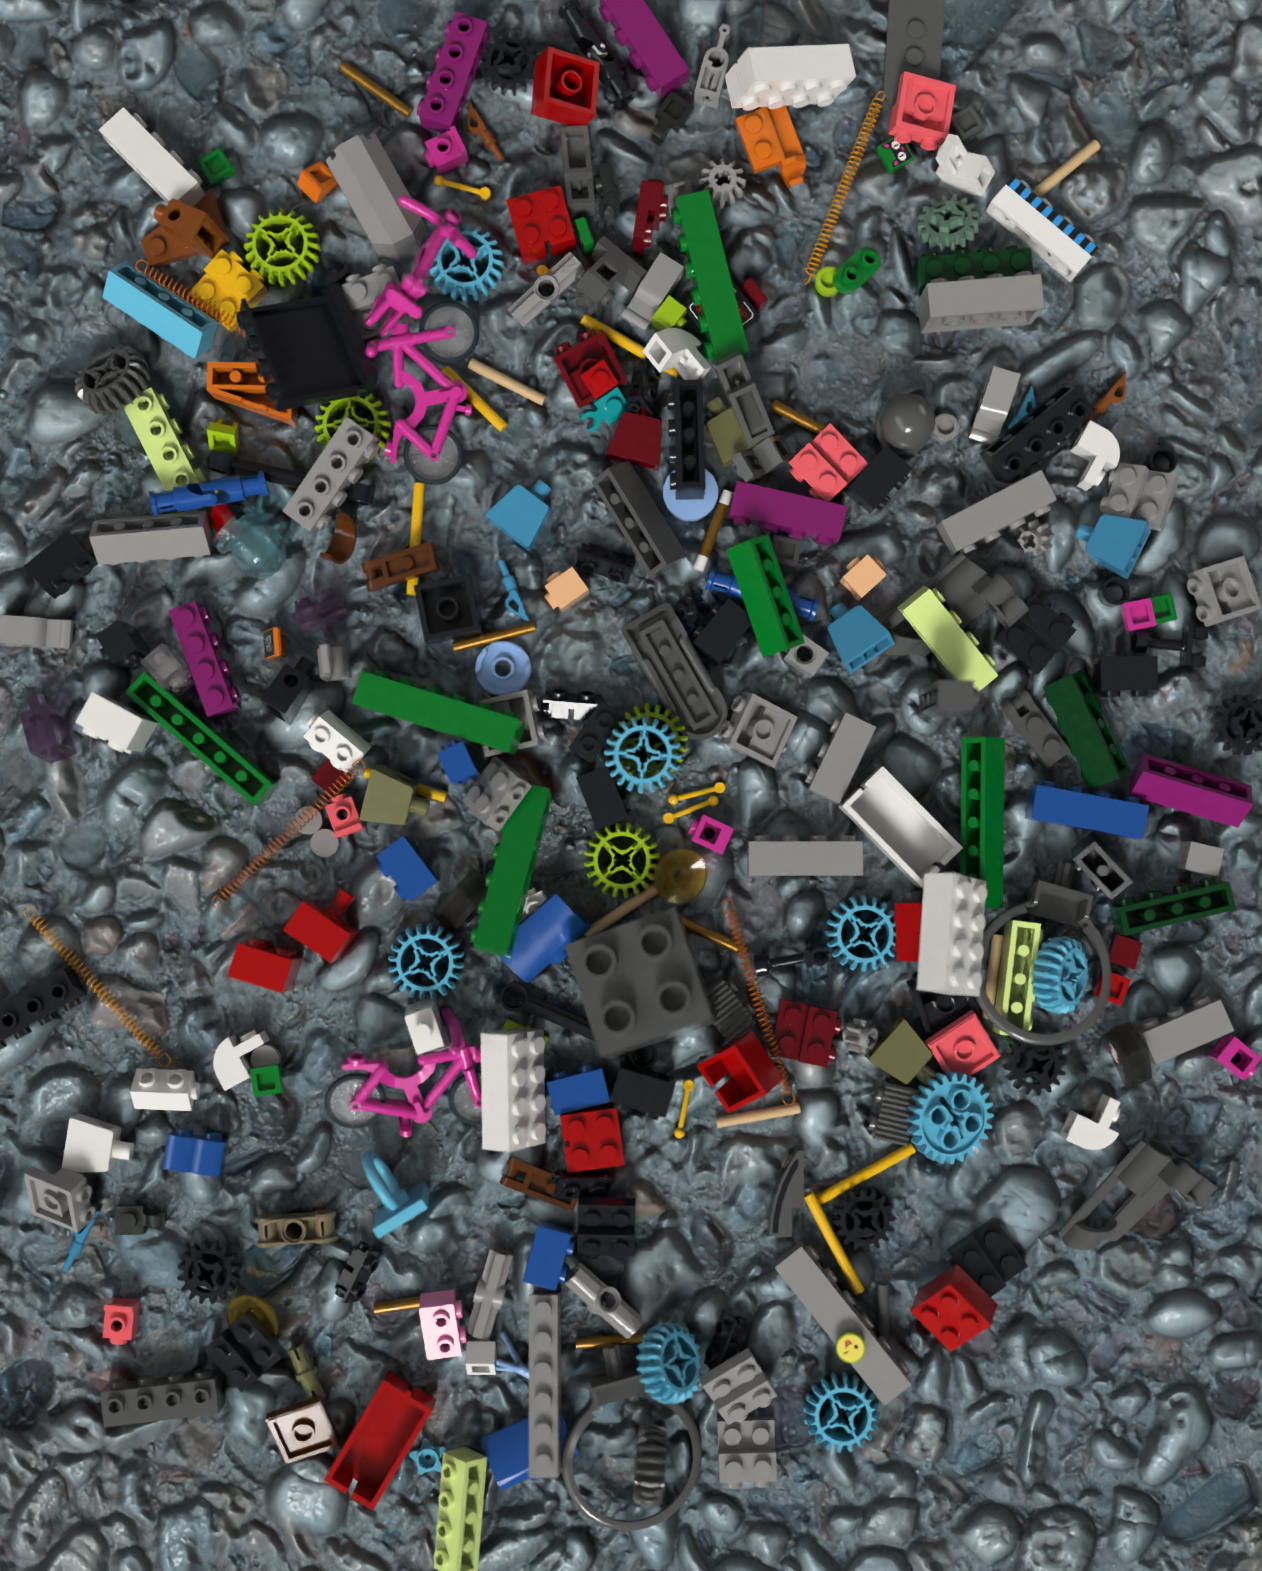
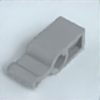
M722 24L720 26L717 47L710 48L704 56L695 88L694 103L718 109L729 64L728 53L724 50L729 43V25ZM712 64H719V67H713Z
M660 252L621 318L646 332L652 322V316L666 298L672 294L684 274V266Z
M996 366L990 368L969 433V439L991 445L999 438L1021 374Z
M0 615V645L72 649L74 621Z
M330 644L319 645L317 654L320 678L326 682L351 679L349 652L343 647H330Z

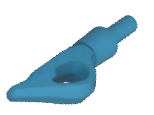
M1030 386L1028 394H1026L1015 417H1013L1007 427L1008 430L1028 414L1026 412L1027 404L1032 403V410L1036 407L1033 386Z
M504 560L498 561L504 577L502 582L508 592L504 601L505 607L510 612L530 622L514 576H510ZM511 600H514L519 606L518 611L510 606Z
M101 1210L96 1211L93 1220L87 1223L83 1231L78 1233L73 1231L76 1238L67 1251L69 1255L61 1269L62 1271L68 1272L75 1257L80 1256L84 1243Z

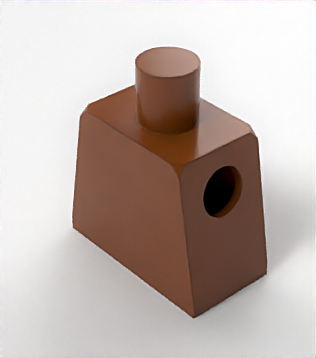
M174 198L169 201L167 206L160 203L154 210V219L159 221V224L172 238L211 260L216 256L227 237L207 213Z

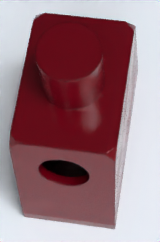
M646 408L640 409L635 414L623 412L608 447L607 460L620 463L629 460L634 466L659 471L662 420L652 418V414Z

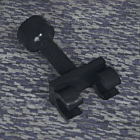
M1193 626L1185 627L1182 629V641L1149 637L1147 631L1135 630L1130 641L1131 652L1145 653L1147 648L1181 651L1179 666L1192 668L1206 667L1207 657L1192 655L1193 640L1208 639L1209 629Z
M818 944L813 949H811V946L805 947L802 953L772 959L768 958L765 953L754 955L757 977L769 976L770 970L778 967L792 966V964L806 963L807 968H811L813 965L823 966L828 962L829 957L820 959L816 956V952L827 951L826 948L828 946Z

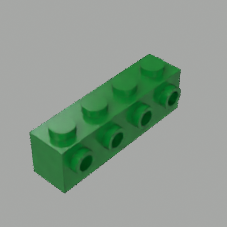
M769 535L753 538L726 549L763 658L804 644L805 641Z

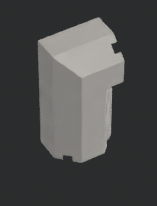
M364 134L356 135L338 145L334 150L336 157L332 160L329 156L326 159V163L377 256L384 259L385 257L390 258L395 262L402 263L416 255L422 247V239L426 233L423 218L399 204L398 198L401 195L411 196L376 134H370L371 139H366Z

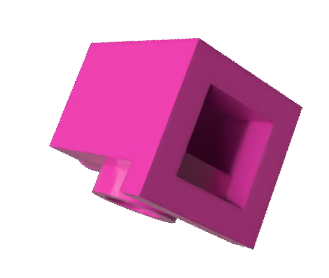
M455 126L450 127L449 131L425 142L427 150L423 152L424 157L430 168L435 166L439 175L469 161L467 150Z
M702 815L700 820L694 819L688 833L693 835L691 841L719 854H723L734 828ZM707 828L714 830V837L711 839H707L704 836V831Z
M1229 1034L1224 1035L1208 1054L1209 1057L1217 1061L1232 1075L1242 1080L1256 1072L1258 1068L1257 1063L1261 1060L1260 1056L1235 1036ZM1237 1054V1060L1231 1062V1059Z

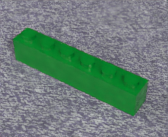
M709 189L677 196L675 198V206L671 208V216L674 226L679 225L681 235L677 236L680 251L685 252L687 262H684L687 279L692 278L694 288L691 289L692 301L694 306L699 305L701 313L698 316L699 329L701 333H706L708 341L704 343L706 357L708 360H714L737 349L742 354L744 361H746L749 348Z
M372 669L371 674L364 671L361 672L352 704L516 755L526 724L518 719V713L503 709L502 713L491 711L492 705L476 701L475 705L465 703L466 697L450 693L448 698L439 695L440 689L424 685L422 690L413 687L414 681L398 677L396 682L388 679V673Z
M143 672L125 692L253 806H261L279 786L153 674Z
M962 737L961 846L963 848L960 850V875L986 881L987 898L985 900V909L1003 908L1005 738Z
M532 785L500 829V833H503L501 842L496 843L493 859L496 860L493 870L488 871L486 878L487 895L481 898L478 913L481 914L479 925H474L471 934V941L474 942L473 945L477 951L508 958L512 956L553 798L550 788Z

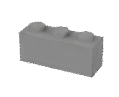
M846 712L842 714L841 718L836 716L829 730L833 735L829 743L823 742L817 757H820L821 760L817 768L811 767L805 779V782L809 783L806 790L835 804H840L876 727Z
M1209 995L1194 999L1193 1005L1183 1008V1006L1173 1008L1167 1011L1168 1016L1159 1020L1157 1017L1147 1019L1141 1023L1142 1027L1134 1030L1147 1060L1156 1065L1234 1031L1221 999L1209 997Z

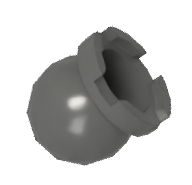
M906 393L895 396L886 403L876 420L874 429L880 442L879 445L882 449L887 445L899 457L919 452L934 433L936 425L935 413L931 404L921 395Z

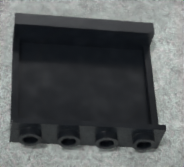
M339 283L328 284L327 292L324 296L249 308L246 298L241 299L240 311L236 313L239 328L244 329L246 333L248 351L254 353L257 373L259 377L264 378L267 398L269 401H273L277 411L374 393L378 374L371 358L366 355V346Z

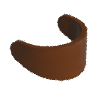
M336 512L335 531L327 551L320 553L322 559L342 564L351 557L356 545L357 530L350 516L343 512Z

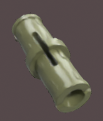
M304 1342L297 1344L298 1347L294 1345L287 1352L296 1369L297 1374L295 1377L297 1381H301L308 1399L322 1396L323 1399L326 1397V1393L323 1391L316 1374L318 1369L316 1365H312Z

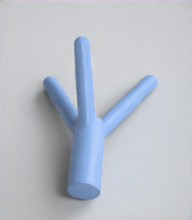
M501 1331L500 1335L515 1363L498 1359L496 1360V1371L516 1372L529 1379V1365L521 1361L506 1332Z

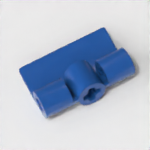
M553 893L520 922L511 958L499 957L524 982L529 983L550 963L558 964L562 962L568 955L565 945L577 941L591 928V925L577 909L572 910L557 893Z
M561 1411L563 1450L568 1427ZM529 1416L482 1437L481 1442L495 1480L502 1491L529 1479ZM578 1442L574 1451L573 1458H576L581 1455ZM531 1478V1480H533V1481H534V1480L541 1479V1478Z

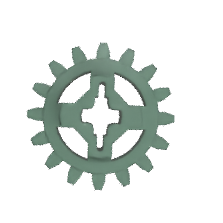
M954 195L951 200H947L946 196H942L939 203L934 199L931 200V208L924 206L923 214L918 215V234L921 235L922 243L929 242L930 249L940 246V252H943L946 247H950L951 251H955V246L958 244L963 248L966 247V239L973 241L974 233L979 231V212L975 211V204L968 205L967 198L957 201V195Z

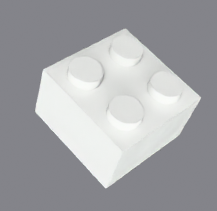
M94 692L89 696L76 720L77 724L84 727L82 729L83 733L95 739L109 740L107 743L109 747L131 754L132 751L142 752L158 724L111 697Z

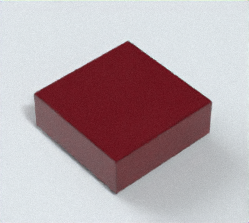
M750 277L743 283L741 292L755 310L760 313L766 308L768 298Z
M328 758L311 780L334 797V793L328 787H331L334 792L338 793L337 788L332 783L341 789L342 787L336 779L344 785L345 782L340 776L346 781L349 778L344 774V771L335 768Z
M1113 934L1108 949L1110 962L1135 970L1143 943Z

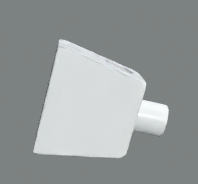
M430 997L407 1005L404 1017L417 1055L438 1052L449 1048L450 1042L436 1000H432Z
M77 1114L69 1118L62 1168L78 1173L107 1172L116 1166L117 1159H132L134 1143L120 1141L121 1127L83 1114Z

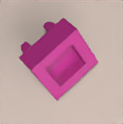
M1151 598L1120 605L1126 632L1157 625Z

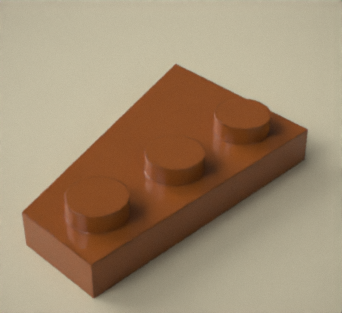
M211 188L205 192L206 195L193 207L207 213L227 236L221 246L224 247L230 245L231 242L215 193ZM161 225L141 239L145 256L151 269L153 266L155 269L200 254L176 241Z

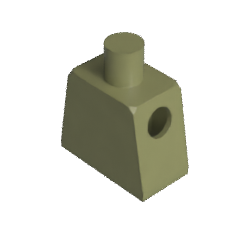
M721 396L713 399L706 405L714 418L706 423L705 430L722 470L734 463L731 458L737 453L750 450L765 440L762 439L749 446L732 409L727 408Z
M377 763L371 769L359 820L405 825L409 821L411 813L426 817L431 800L416 796L419 782L383 764Z
M900 1016L877 1041L875 1047L870 1049L865 1055L871 1063L905 1084H908L915 1076L922 1084L927 1086V1078L934 1079L936 1076V1072L926 1064L932 1057V1052L908 1022Z

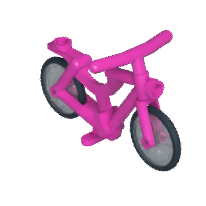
M453 301L440 302L430 307L421 319L419 332L411 333L409 332L410 325L395 323L392 326L391 336H388L389 338L371 340L367 343L365 350L368 357L376 358L378 351L391 349L394 386L402 389L406 384L412 389L415 396L416 405L413 413L407 419L398 418L395 421L393 441L387 439L385 456L390 457V463L395 464L398 442L404 435L407 438L404 447L405 465L415 479L429 485L446 483L459 472L463 462V449L459 439L449 428L455 411L464 412V415L471 416L472 404L458 405L467 396L466 386L460 381H452L415 346L422 344L425 351L432 358L444 363L460 362L472 354L479 340L478 322L474 314L467 307ZM403 351L443 388L425 392L422 384L412 374L404 371ZM446 402L438 425H426L417 430L413 429L423 419L427 406Z
M443 1008L441 1016L449 1026L451 1033V1043L448 1050L420 1055L417 1062L421 1065V1068L414 1074L404 1077L389 1072L388 1062L384 1058L365 1059V1055L362 1053H351L348 1055V1059L341 1060L342 1070H366L369 1072L367 1074L351 1073L336 1079L326 1092L324 1100L325 1110L333 1122L351 1129L368 1126L376 1121L381 1114L398 1116L400 1135L402 1137H410L412 1135L410 1119L417 1123L427 1122L432 1116V1106L461 1069H463L464 1074L453 1083L449 1091V1107L452 1113L462 1122L473 1125L482 1124L481 1070H475L474 1062H481V1045L468 1046L465 1042L460 1022L449 1008ZM454 1060L423 1099L418 1085L434 1072L436 1063ZM379 1082L393 1088L404 1089L408 1101L387 1098Z

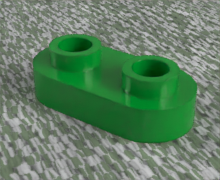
M869 247L860 248L833 274L832 281L835 289L845 295L854 293L880 268L881 259L879 254ZM847 274H850L853 280L849 279Z

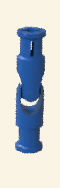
M259 471L257 475L246 477L235 475L202 483L175 486L173 490L155 493L154 491H149L154 516H159L161 512L172 510L182 512L205 506L245 500V497L263 494L268 496L263 471ZM215 489L223 490L221 494L215 495Z
M712 566L705 590L710 591L714 589L727 593L728 597L744 601L735 574L731 575L718 571L716 567ZM787 589L795 614L807 617L808 621L813 622L820 598L815 597L811 599L798 595L797 591Z

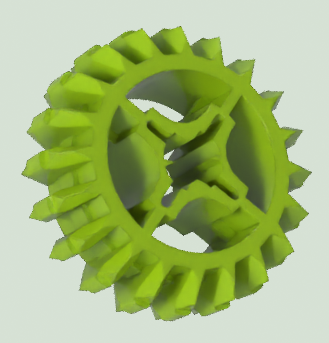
M280 208L278 215L275 216L274 212L269 210V218L265 219L264 216L259 215L258 218L261 223L259 225L251 223L254 233H246V238L250 241L244 244V249L249 252L245 256L246 260L252 263L250 268L259 272L264 279L268 278V282L271 285H274L277 280H279L280 285L285 287L287 280H290L292 285H296V277L300 276L302 280H306L307 277L304 272L306 270L314 272L315 269L311 263H319V257L315 254L321 252V247L317 244L319 236L317 233H313L315 228L312 223H307L305 216L301 215L297 218V214L293 210L286 215L285 210ZM281 229H285V230H284L283 232H281V233H273V232H275V231H278V230H281ZM302 235L304 240L301 255L295 249L298 243L297 238ZM266 241L270 249L267 253L268 257L264 261L262 258V247ZM275 244H277L279 247H280L281 245H283L284 248H285V244H286L287 247H288V249H289V251L286 250V249L282 251L281 248H280V251H279L278 248H277V246H276ZM285 262L292 263L290 265L280 267Z
M370 393L366 398L364 394L328 401L330 403L328 407L321 404L320 409L325 414L316 415L315 419L322 424L316 425L314 430L317 433H321L316 439L319 443L324 444L322 449H325L332 438V433L337 431L346 416L352 420L354 418L355 422L369 432L374 430L372 434L380 440L390 439V434L384 431L391 428V423L385 420L389 414L387 410H381L384 406L381 401L374 402L375 396ZM356 407H361L371 412L374 416V421H368L367 418H359ZM346 409L342 419L334 420L342 410ZM380 441L378 444L379 448L385 449V443Z
M649 704L644 705L645 713H640L638 706L633 708L637 722L641 721L643 716H647V725L652 726V719L655 718L667 724L671 733L674 732L676 734V737L670 740L671 744L688 741L687 736H679L678 734L680 731L685 730V726L680 725L676 728L674 723L679 721V716L673 717L672 720L667 718L671 713L669 708L665 710L664 715L659 714L661 709L659 704L655 706V712H650ZM625 712L624 717L628 720L627 726L631 728L633 726L631 723L632 716L630 713ZM654 735L653 738L656 737L657 740H661L659 737H657L656 735ZM640 737L625 739L620 746L621 749L626 750L627 748L637 747L639 743L636 744L635 742H639ZM660 741L654 744L653 750H657L660 746H664V743ZM642 745L640 748L646 752L645 746ZM681 746L679 749L673 750V754H677L678 751L686 753L687 748ZM646 752L647 759L650 760V753ZM681 758V760H675V761H677V762H679V763H682L683 758ZM625 759L621 766L624 768L630 763L632 767L629 770V774L633 775L636 768L638 769L637 764L631 759ZM652 761L647 765L646 771H650V778L656 775L655 771H661L664 768L666 761L656 764V761Z
M620 822L615 823L616 831L611 832L609 826L605 827L607 835L604 837L599 831L595 832L596 837L600 841L596 843L593 840H589L588 844L595 847L594 852L586 850L584 853L586 856H593L592 861L584 862V866H593L594 871L587 873L588 878L597 875L599 878L593 883L594 887L599 886L603 882L605 886L602 889V893L606 894L609 887L614 888L612 896L615 898L618 896V889L623 890L624 898L629 897L628 889L633 888L635 895L640 894L637 885L641 883L647 889L649 885L644 879L648 877L651 880H655L656 878L654 874L649 873L650 868L658 870L660 867L658 864H651L652 859L660 858L659 853L651 854L650 849L657 847L656 842L647 845L645 841L651 835L647 833L641 838L639 834L642 831V827L640 826L636 828L635 833L630 832L632 824L629 822L626 824V831L621 830ZM617 836H627L633 838L636 842L628 849L620 850L615 847L610 839ZM602 846L612 856L610 866L603 872H601L598 863L599 852ZM612 848L621 855L628 853L631 849L634 850L629 855L630 859L628 860L630 861L629 866L633 871H630L623 865L616 867L612 871L610 870L615 865L614 861L617 860L614 859L615 854L612 852ZM643 848L646 864L643 872L640 874L633 866L632 858L638 850ZM624 870L632 876L634 881L621 884L612 882L608 878L616 871Z

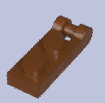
M431 541L361 564L363 573L367 575L366 587L368 592L380 591L385 587L440 570L435 544ZM379 569H382V577H378L377 571Z
M509 1156L506 1163L508 1169L506 1174H502L500 1184L574 1212L578 1198L552 1199L556 1184L551 1183L553 1171L526 1162L519 1157ZM519 1170L527 1173L524 1182L516 1178Z

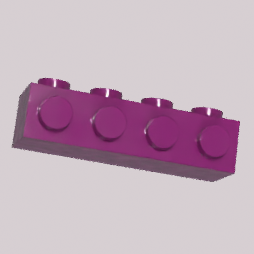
M600 0V7L598 9L601 17L606 23H611L615 29L614 35L621 46H626L630 52L629 58L636 69L640 68L645 75L644 81L652 93L655 91L659 98L662 99L670 94L671 91L688 82L689 68L644 0Z
M457 11L453 20L447 22L444 46H440L437 50L435 58L437 66L434 73L430 72L428 76L425 99H420L417 108V115H419L422 127L441 134L449 131L452 126H455L457 129L481 61L480 54L484 52L485 43L490 36L488 22Z
M737 481L728 519L733 520V524L749 527L750 524L761 526L760 530L767 533L775 534L779 530L787 532L790 538L804 540L805 537L816 539L815 543L832 546V543L837 544L840 540L847 506Z
M192 601L168 610L207 717L217 719L241 710L238 702L241 701V697L237 687L232 685L230 680L231 670L227 660L222 658L219 648H222L217 633L212 631L209 623L212 622V618L208 608L197 601Z
M1144 753L1129 777L1130 796L1237 828L1253 805L1251 785Z

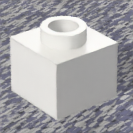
M480 1338L474 1341H467L465 1363L467 1375H496V1342Z

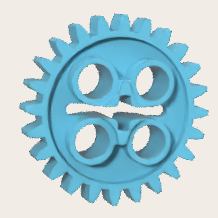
M947 1070L946 1075L938 1072L936 1080L927 1078V1088L919 1085V1090L922 1093L920 1096H912L917 1103L916 1105L908 1106V1109L914 1113L913 1116L906 1118L907 1121L913 1123V1126L908 1128L907 1132L915 1135L911 1142L918 1145L917 1150L925 1154V1157L941 1164L945 1161L954 1164L955 1159L964 1162V1153L973 1157L972 1148H982L979 1142L980 1138L988 1139L984 1130L992 1128V1125L987 1123V1119L994 1117V1114L988 1112L987 1109L993 1106V1103L985 1100L990 1094L982 1090L984 1085L977 1082L976 1078L960 1071L954 1073Z

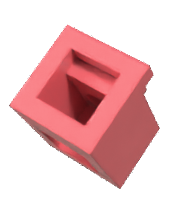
M346 793L332 798L331 804L325 806L335 838H342L366 829L364 821L359 820L361 812L355 797L347 798ZM341 809H345L348 813L347 818L344 820L338 817Z
M112 1297L104 1304L103 1338H110L111 1344L122 1345L128 1343V1340H132L137 1335L140 1299ZM116 1320L122 1323V1327L116 1326Z

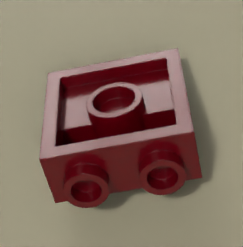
M660 179L641 181L633 232V255L644 257L645 247H651L653 231H659L660 222H666L669 195L664 194L665 182Z
M594 328L578 335L580 340L570 345L569 341H566L554 348L555 354L550 356L577 408L589 404L594 399L579 374L600 359H604L619 383L616 385L617 387L628 382L602 330L595 332Z
M780 998L773 1032L775 1037L772 1038V1040H777L773 1044L778 1045V1048L775 1050H780V1053L777 1055L797 1060L801 1063L827 1068L828 1061L833 1062L836 1053V1045H831L833 1034H839L842 1018L837 1017L838 1011ZM779 1051L769 1052V1054L773 1055Z

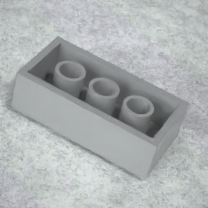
M1023 271L1010 277H1004L1003 274H992L985 279L965 276L959 278L958 281L947 282L945 278L931 280L930 283H927L918 300L921 334L1031 325L1044 309L1041 274L1032 275L1030 271Z

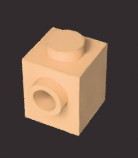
M867 554L862 560L857 556L845 567L849 572L841 578L840 582L859 601L887 574L884 572L885 567L876 557L871 558Z
M571 567L563 573L559 570L547 579L548 584L545 585V589L548 593L544 597L553 610L558 607L561 612H564L589 594V589L574 568Z

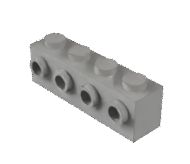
M346 416L283 509V512L311 532L318 533L319 530L323 531L331 521L330 514L334 508L341 506L347 497L346 491L351 483L355 484L362 476L363 470L361 468L367 460H372L379 450L378 444L381 440Z
M1040 470L944 519L936 527L951 556L958 552L966 555L977 549L976 543L982 540L989 543L1002 536L1001 530L1010 527L1012 531L1027 523L1026 517L1035 514L1037 518L1051 511L1050 505L1057 498L1044 473Z
M206 511L93 521L89 535L98 565H117L124 562H147L158 559L173 560L191 556L203 557L211 555L214 540Z
M753 836L754 841H747L748 876H863V841H855V836H838V841H827V836H810V841H799V836H782V841H771L770 836Z

